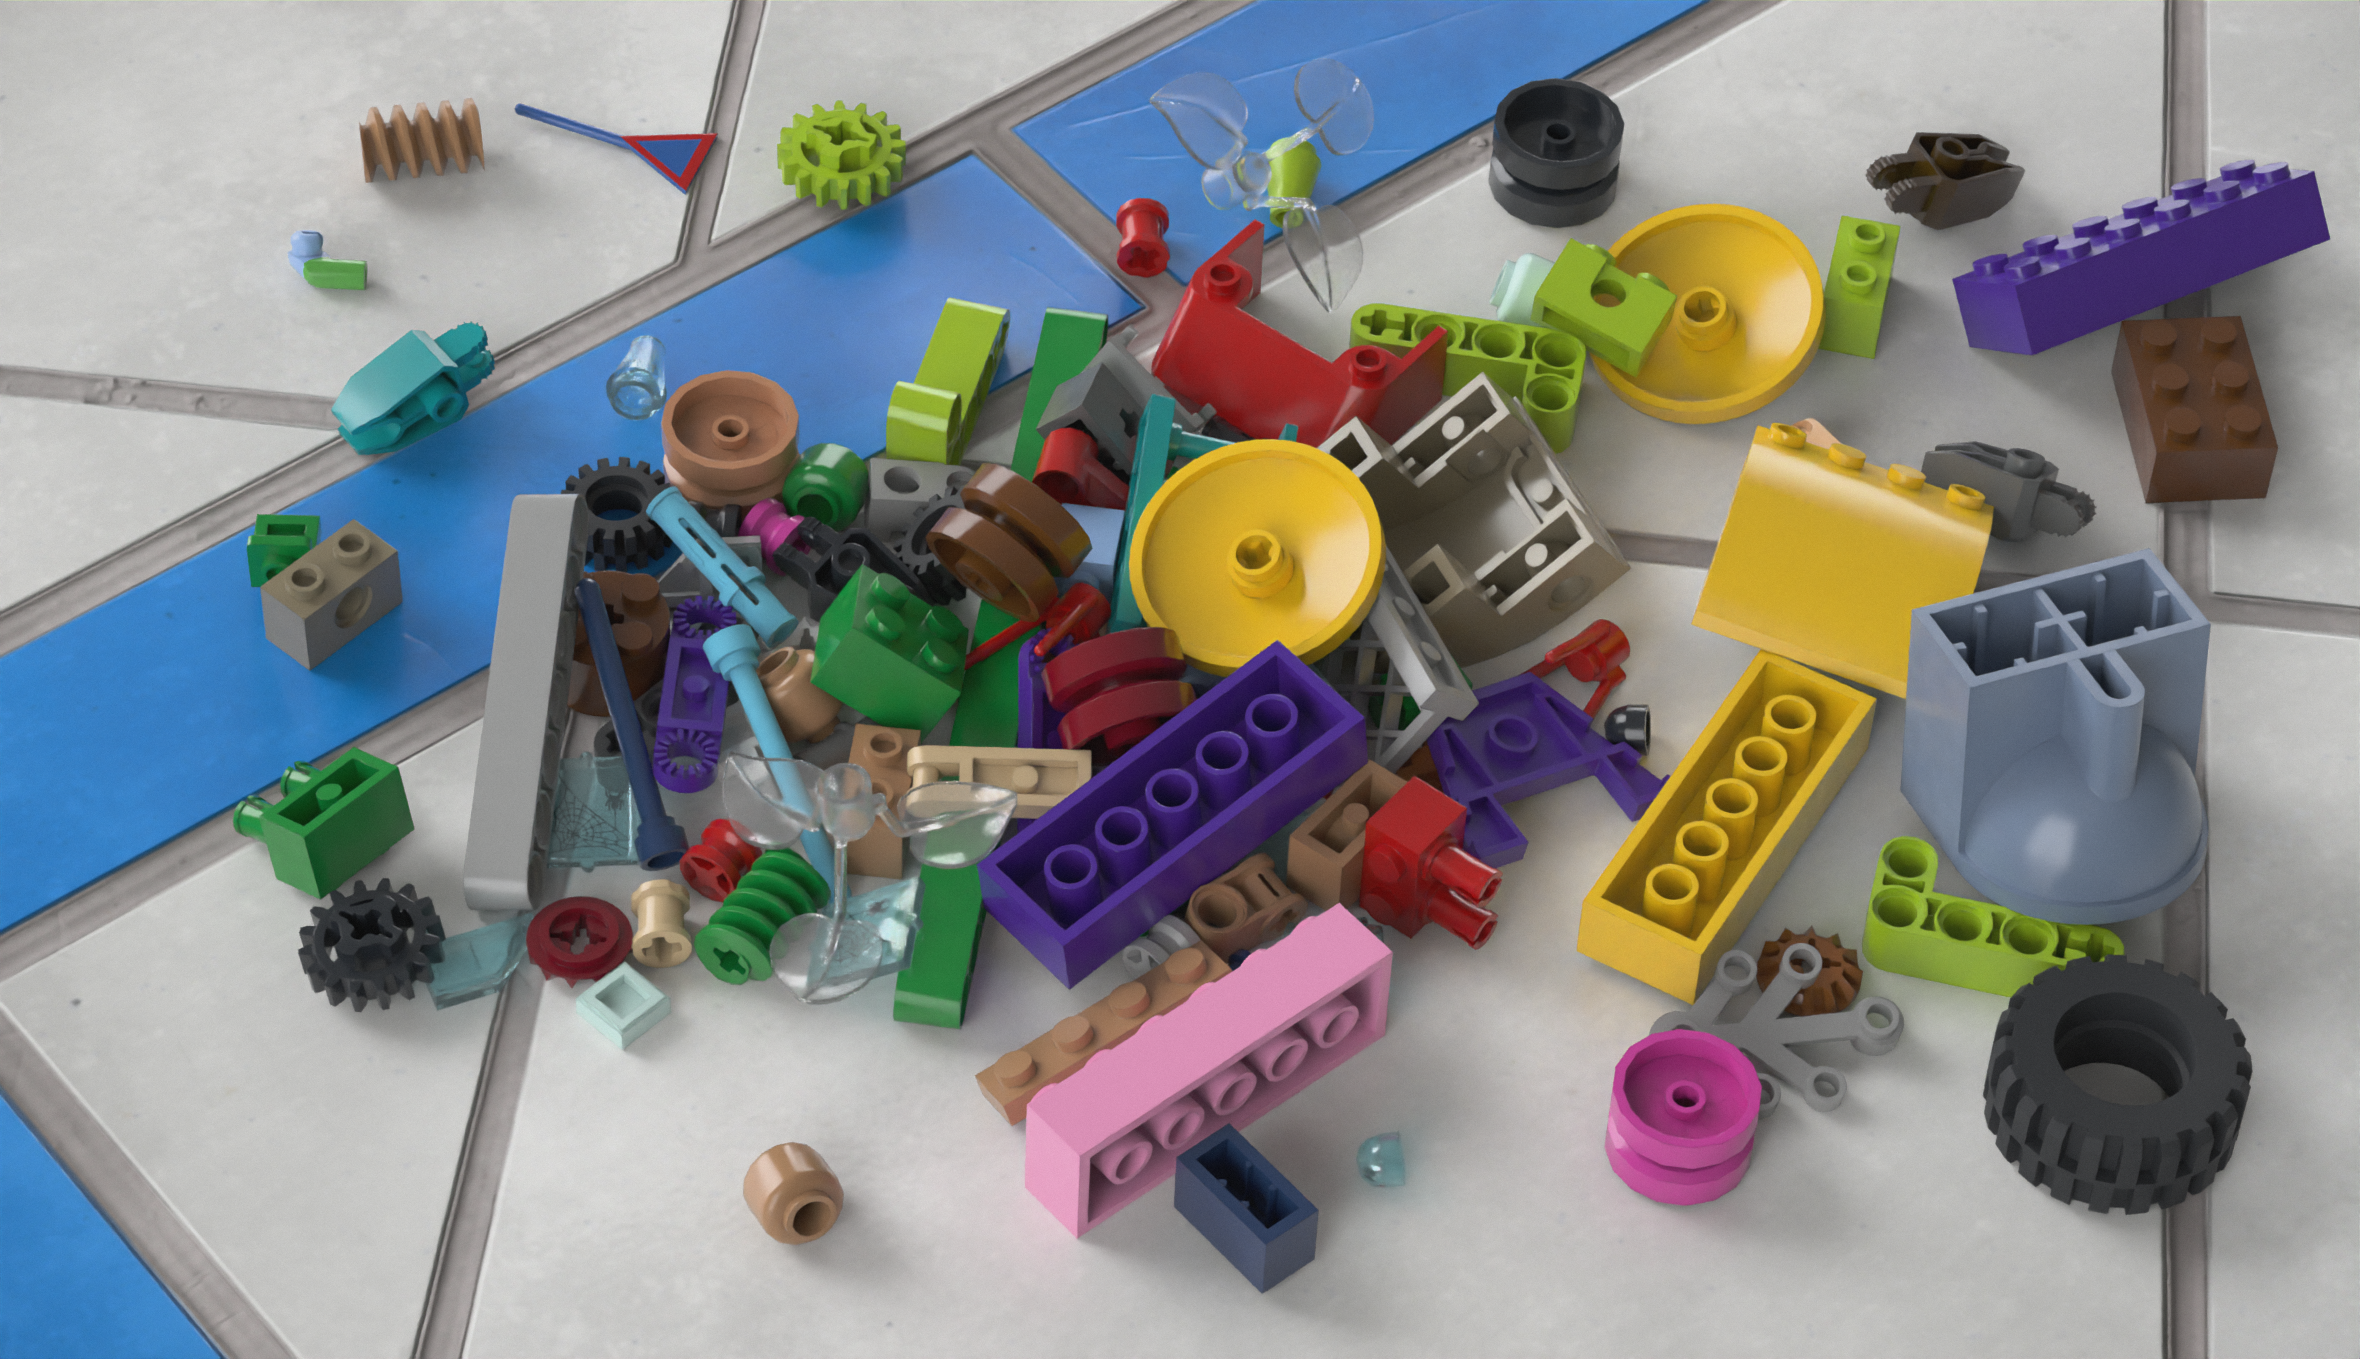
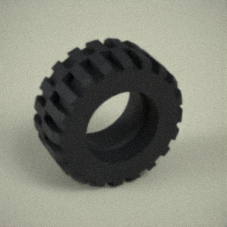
M2108 954L2103 962H2092L2090 956L2067 961L2066 968L2063 971L2057 965L2034 976L2033 984L2023 985L2010 998L2008 1009L2001 1013L1996 1027L1985 1078L1983 1097L1986 1100L1984 1115L1987 1127L1994 1135H1997L1995 1144L2009 1163L2015 1161L2020 1163L2018 1173L2035 1187L2043 1183L2051 1188L2050 1195L2052 1198L2068 1205L2074 1199L2089 1204L2088 1211L2107 1214L2110 1207L2124 1208L2125 1215L2149 1212L2150 1205L2158 1203L2161 1210L2185 1202L2187 1191L2191 1195L2201 1193L2214 1182L2215 1174L2225 1169L2232 1156L2251 1089L2249 1083L2253 1071L2251 1055L2244 1047L2246 1038L2239 1024L2234 1018L2225 1020L2228 1009L2212 992L2205 996L2198 991L2200 984L2197 980L2183 972H2180L2177 977L2163 971L2164 964L2145 959V963L2142 965L2127 962V955ZM2091 1063H2108L2124 1066L2149 1077L2167 1093L2169 1098L2147 1105L2111 1103L2099 1099L2078 1087L2064 1071Z

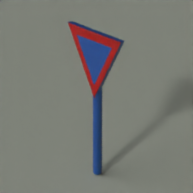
M522 103L515 106V112L518 115L633 151L685 195L718 137V133L624 136Z

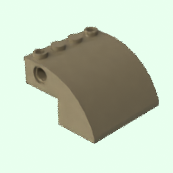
M1484 372L1475 377L1394 445H1390L1355 416L1317 447V449L1345 464L1367 489L1382 523L1386 546L1447 650L1461 668L1496 658L1529 643L1568 619L1631 569L1521 401L1516 396L1512 398ZM1363 621L1351 634L1350 640H1360ZM1377 651L1374 672L1386 674L1389 670L1390 657L1386 651Z

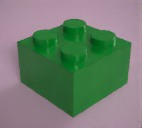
M862 564L820 618L810 683L883 727L921 730L922 744L962 693L969 629L963 626L960 619L950 610L941 606L932 607L912 595L907 587L896 577L886 573L878 574Z

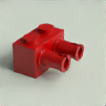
M1413 776L1366 822L1359 907L1366 910L1378 923L1390 925L1410 939L1425 925L1434 922L1468 943V946L1474 950H1478L1490 939L1498 923L1496 921L1498 914L1484 907L1490 903L1498 892L1503 880L1501 879L1503 872L1497 868L1490 867L1463 850L1467 808L1416 776Z

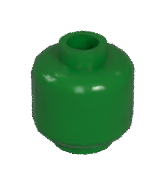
M819 443L808 447L794 462L782 488V500L787 514L791 517L796 515L805 518L809 516L815 517L837 533L846 530L856 520L869 492V470L863 460L851 449L836 443Z

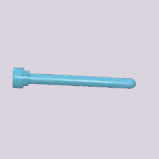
M738 624L724 628L711 635L704 642L703 649L713 671L716 673L721 672L724 680L732 681L809 861L828 883L831 890L829 904L834 908H843L850 903L852 892L756 673L760 665L757 659L761 653L760 647L749 625Z

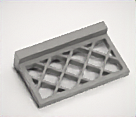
M1386 546V564L1383 581L1373 606L1363 620L1360 640H1345L1335 650L1327 654L1324 658L1322 675L1340 695H1351L1350 705L1365 717V723L1370 695L1384 696L1379 730H1366V740H1377L1374 762L1395 774L1396 770L1410 758L1447 717L1463 721L1479 702ZM1344 651H1358L1353 685L1339 684ZM1377 651H1386L1390 657L1386 685H1372ZM1403 696H1412L1421 713L1404 731L1398 730Z

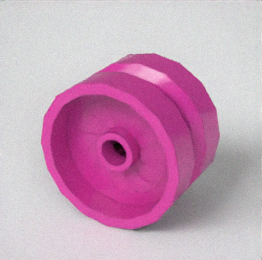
M1676 1029L1654 1033L1630 1046L1615 1066L1604 1146L1612 1170L1630 1189L1661 1203L1683 1206L1714 1201L1736 1188L1750 1168L1754 1134L1760 1109L1762 1086L1753 1063L1735 1045L1710 1033Z

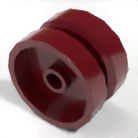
M1144 627L1110 633L1083 642L1061 653L1046 664L1041 675L1050 705L1055 711L1066 713L1057 727L1063 749L1092 750L1091 767L1109 766L1197 700L1192 685L1178 681L1188 666L1179 637L1174 630L1163 627Z

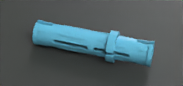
M673 486L663 490L651 501L646 510L647 515L664 530L684 555L720 592L719 600L723 603V606L728 607L731 605L732 611H737L759 634L768 648L778 646L795 631L799 621L793 614L787 611L764 585L766 582L764 574L755 566L748 567L720 537L717 531L688 503L677 487ZM690 529L716 558H711L686 530ZM730 575L742 585L745 591L758 603L757 605H754L736 583L729 578Z

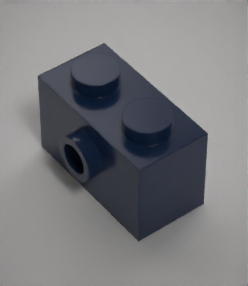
M1230 1123L1176 1157L1174 1207L1262 1294L1315 1259L1319 1210Z

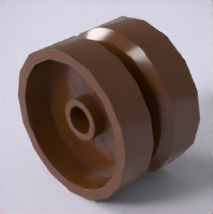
M983 463L960 492L965 509L949 507L925 538L929 549L939 562L960 583L978 597L1003 613L1021 621L1036 622L1059 593L1054 577L1070 578L1093 549L1092 544L1079 522L1059 502L1037 485L1002 466Z

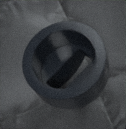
M1628 704L1618 707L1609 713L1604 723L1606 739L1613 745L1625 742L1641 755L1648 756L1651 743L1649 705Z

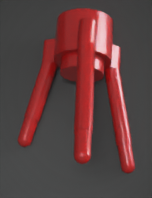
M1081 582L1075 583L1061 598L1055 597L1036 622L1019 620L967 654L964 671L985 660L1044 621H1047L1046 629H1052L1034 648V653L1039 657L1044 656L1069 634L1074 638L1072 641L1074 645L1101 637L1098 631L1111 618L1110 604L1105 596L1093 586Z
M1598 619L1574 638L1547 652L1544 656L1545 660L1519 675L1531 672L1541 679L1559 667L1566 665L1570 674L1581 682L1599 681V686L1583 710L1594 720L1612 690L1626 679V674L1620 665L1630 656V645L1624 632L1616 624L1609 620Z

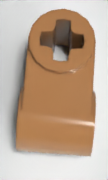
M1266 853L1254 855L1229 873L1206 885L1200 886L1193 892L1189 901L1184 922L1226 964L1228 963L1229 956L1239 949L1249 951L1265 941L1274 940L1288 932L1302 919L1308 909L1306 899L1299 893L1292 894L1273 871L1275 862ZM1206 923L1217 925L1220 928H1214L1212 926L1207 925Z

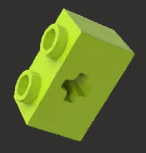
M1841 215L1824 290L1826 321L1818 349L1870 359L1875 358L1893 275L1901 226Z

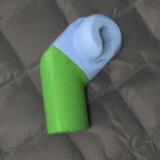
M300 230L291 236L292 250L287 252L289 263L310 285L328 289L366 290L367 261L332 259L326 252L322 251L323 236L317 231Z

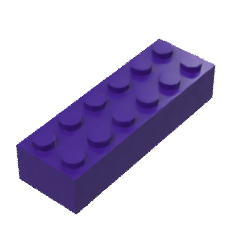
M2254 160L2233 162L2219 169L2221 176L2206 182L2205 178H2196L2173 185L2171 187L2172 195L2160 200H2157L2156 197H2145L2127 202L2122 205L2123 214L2110 219L2107 216L2086 218L2072 225L2073 233L2060 238L2057 235L2036 237L2022 244L2024 252L2008 257L2007 254H1995L1974 261L1972 263L1974 271L1952 279L1969 347L2033 356L2330 240L2315 171L2289 169L2287 162H2277L2261 167H2256Z
M1276 640L979 862L977 869L984 909L1070 990L1191 898L1193 892L1200 886L1212 882L1367 764L1365 717L1279 640Z

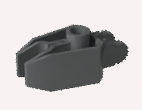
M1972 441L1940 444L1935 447V451H1927L1925 453L1921 472L1926 476L1925 483L1948 490L1951 484H1959L1982 493L1986 497L1984 503L1994 506L1990 535L1997 539L2018 543L2024 541V539L2038 530L2049 534L2057 533L2058 537L2064 535L2066 538L2077 533L2082 528L2081 526L2085 527L2088 525V523L2093 521V516L2096 515L2095 508L2097 506L2094 505L2093 502L2095 500L2090 498V494L2087 495L2084 491L2078 492L2077 488L2056 482L2059 468L2051 462L2045 461V458L2036 452L2021 448L2006 450Z

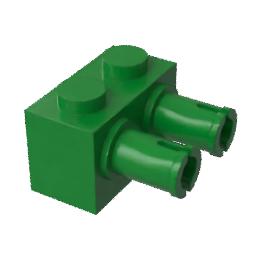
M355 747L351 748L322 771L305 761L294 762L295 769L288 766L281 778L280 790L284 799L273 805L257 795H250L247 797L248 804L241 801L234 811L233 827L236 832L267 845L276 879L320 900L333 890L338 889L345 881L377 857L386 853L390 847L415 829L399 767Z

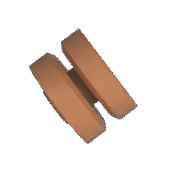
M725 370L700 375L680 386L665 403L661 422L662 445L665 451L663 459L665 484L670 483L671 487H677L688 503L690 501L703 502L708 509H722L726 504L741 505L742 523L751 509L761 500L774 498L783 504L782 488L794 462L800 456L798 451L799 414L793 398L775 381L752 372Z

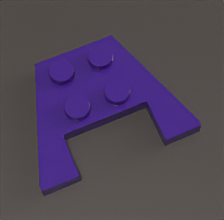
M1531 672L1472 690L1479 702L1473 711L1463 721L1447 717L1426 739L1444 794L1467 808L1463 850L1492 868H1499L1522 860L1529 841L1502 808L1503 805L1590 776H1596L1631 822L1642 818L1671 777L1667 774L1660 780L1639 764L1643 755L1627 743L1622 742L1613 745L1590 728L1593 722L1592 717Z

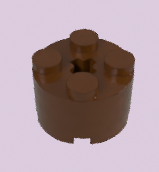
M584 571L583 579H594L600 586L634 702L664 678L671 635L668 604L660 592L659 583L648 574H630L620 571H595L588 573ZM579 610L567 706L586 715L611 717Z

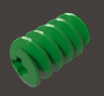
M781 845L767 846L765 853L752 864L751 871L739 880L737 889L724 899L723 906L712 914L708 925L695 936L694 947L698 958L705 968L717 979L731 985H742L747 982L748 978L756 981H766L774 974V963H779L788 956L789 945L797 943L802 938L803 927L811 925L816 920L817 909H822L830 902L831 890L828 883L799 853Z

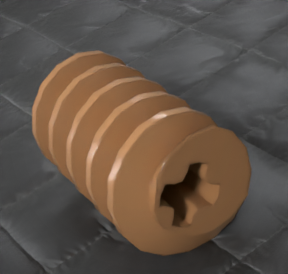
M473 98L464 99L460 116H456L449 100H444L440 102L436 118H432L425 102L417 103L413 120L411 121L408 120L401 105H394L389 123L384 122L377 107L369 108L365 125H361L359 122L366 183L373 182L377 165H382L390 181L397 180L400 165L404 162L413 178L421 177L425 160L430 161L437 176H444L448 158L454 159L461 174L468 173L472 156L478 157L484 169L480 117Z

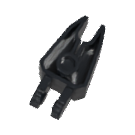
M809 516L798 525L797 530L805 544L822 556L819 561H814L802 551H798L796 547L786 543H781L772 554L773 561L780 568V571H783L793 581L808 591L810 618L820 623V618L862 564L878 574L886 573L896 577L907 587L912 595L932 607L936 606L921 580L868 528H850L843 535H840L815 517Z

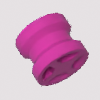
M766 498L757 503L745 517L738 537L760 535L761 556L766 560L768 568L780 576H786V574L776 566L772 554L781 543L791 544V546L796 547L798 551H802L807 556L811 550L810 546L801 539L797 530L798 525L805 517L800 515L791 517L787 514L785 506L774 498Z

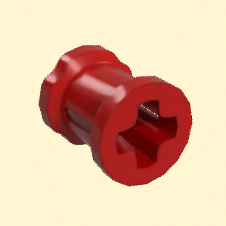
M1136 198L1127 201L1120 206L1116 214V227L1122 235V241L1117 251V264L1123 272L1130 276H1140L1143 278L1156 276L1167 268V262L1170 259V249L1164 241V234L1169 228V212L1159 201L1150 198Z

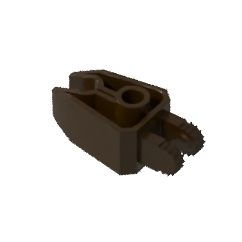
M1916 132L1907 153L1892 154L1890 157L1888 155L1885 157L1881 156L1873 164H1870L1865 176L1867 177L1866 180L1875 190L1880 189L1882 191L1884 188L1889 190L1885 193L1886 197L1884 200L1886 205L1895 214H1901L1902 212L1910 214L1919 220L1921 224L1935 230H1942L1993 215L2013 198L2025 170L2021 166L2006 162L2010 154L2006 147L1980 134Z

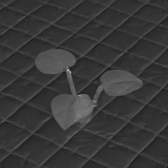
M1330 58L1314 59L1302 66L1295 78L1294 95L1299 110L1311 123L1262 154L1247 150L1242 151L1248 144L1247 137L1240 132L1247 122V107L1237 89L1225 78L1213 73L1198 72L1179 77L1159 89L1150 98L1149 102L1167 119L1186 151L1199 164L1206 167L1201 183L1204 195L1210 204L1219 210H1229L1242 203L1247 211L1257 207L1290 208L1291 210L1285 214L1283 220V235L1289 254L1307 286L1328 313L1338 309L1358 279L1363 265V246L1353 223L1345 213L1333 205H1325L1316 210L1313 201L1309 198L1260 195L1266 190L1271 180L1272 172L1269 162L1311 138L1317 132L1326 148L1337 156L1355 152L1367 142L1373 128L1374 111L1370 95L1363 82L1354 75L1352 69Z
M733 751L729 752L723 776L724 804L731 826L744 841L763 849H785L793 845L800 838L804 829L809 832L819 831L822 822L825 829L834 836L833 918L831 919L818 913L802 914L792 918L778 929L770 946L771 967L776 978L799 1002L803 1001L811 1005H821L842 1001L853 996L870 983L876 975L883 957V943L878 928L868 921H845L847 913V842L856 841L864 837L873 826L876 815H879L895 836L902 838L910 836L911 852L920 862L941 869L964 868L984 859L995 848L1017 807V792L976 782H931L911 789L900 798L897 806L899 821L887 807L886 796L883 793L873 795L869 773L857 764L840 763L823 771L819 767L802 760L762 758Z

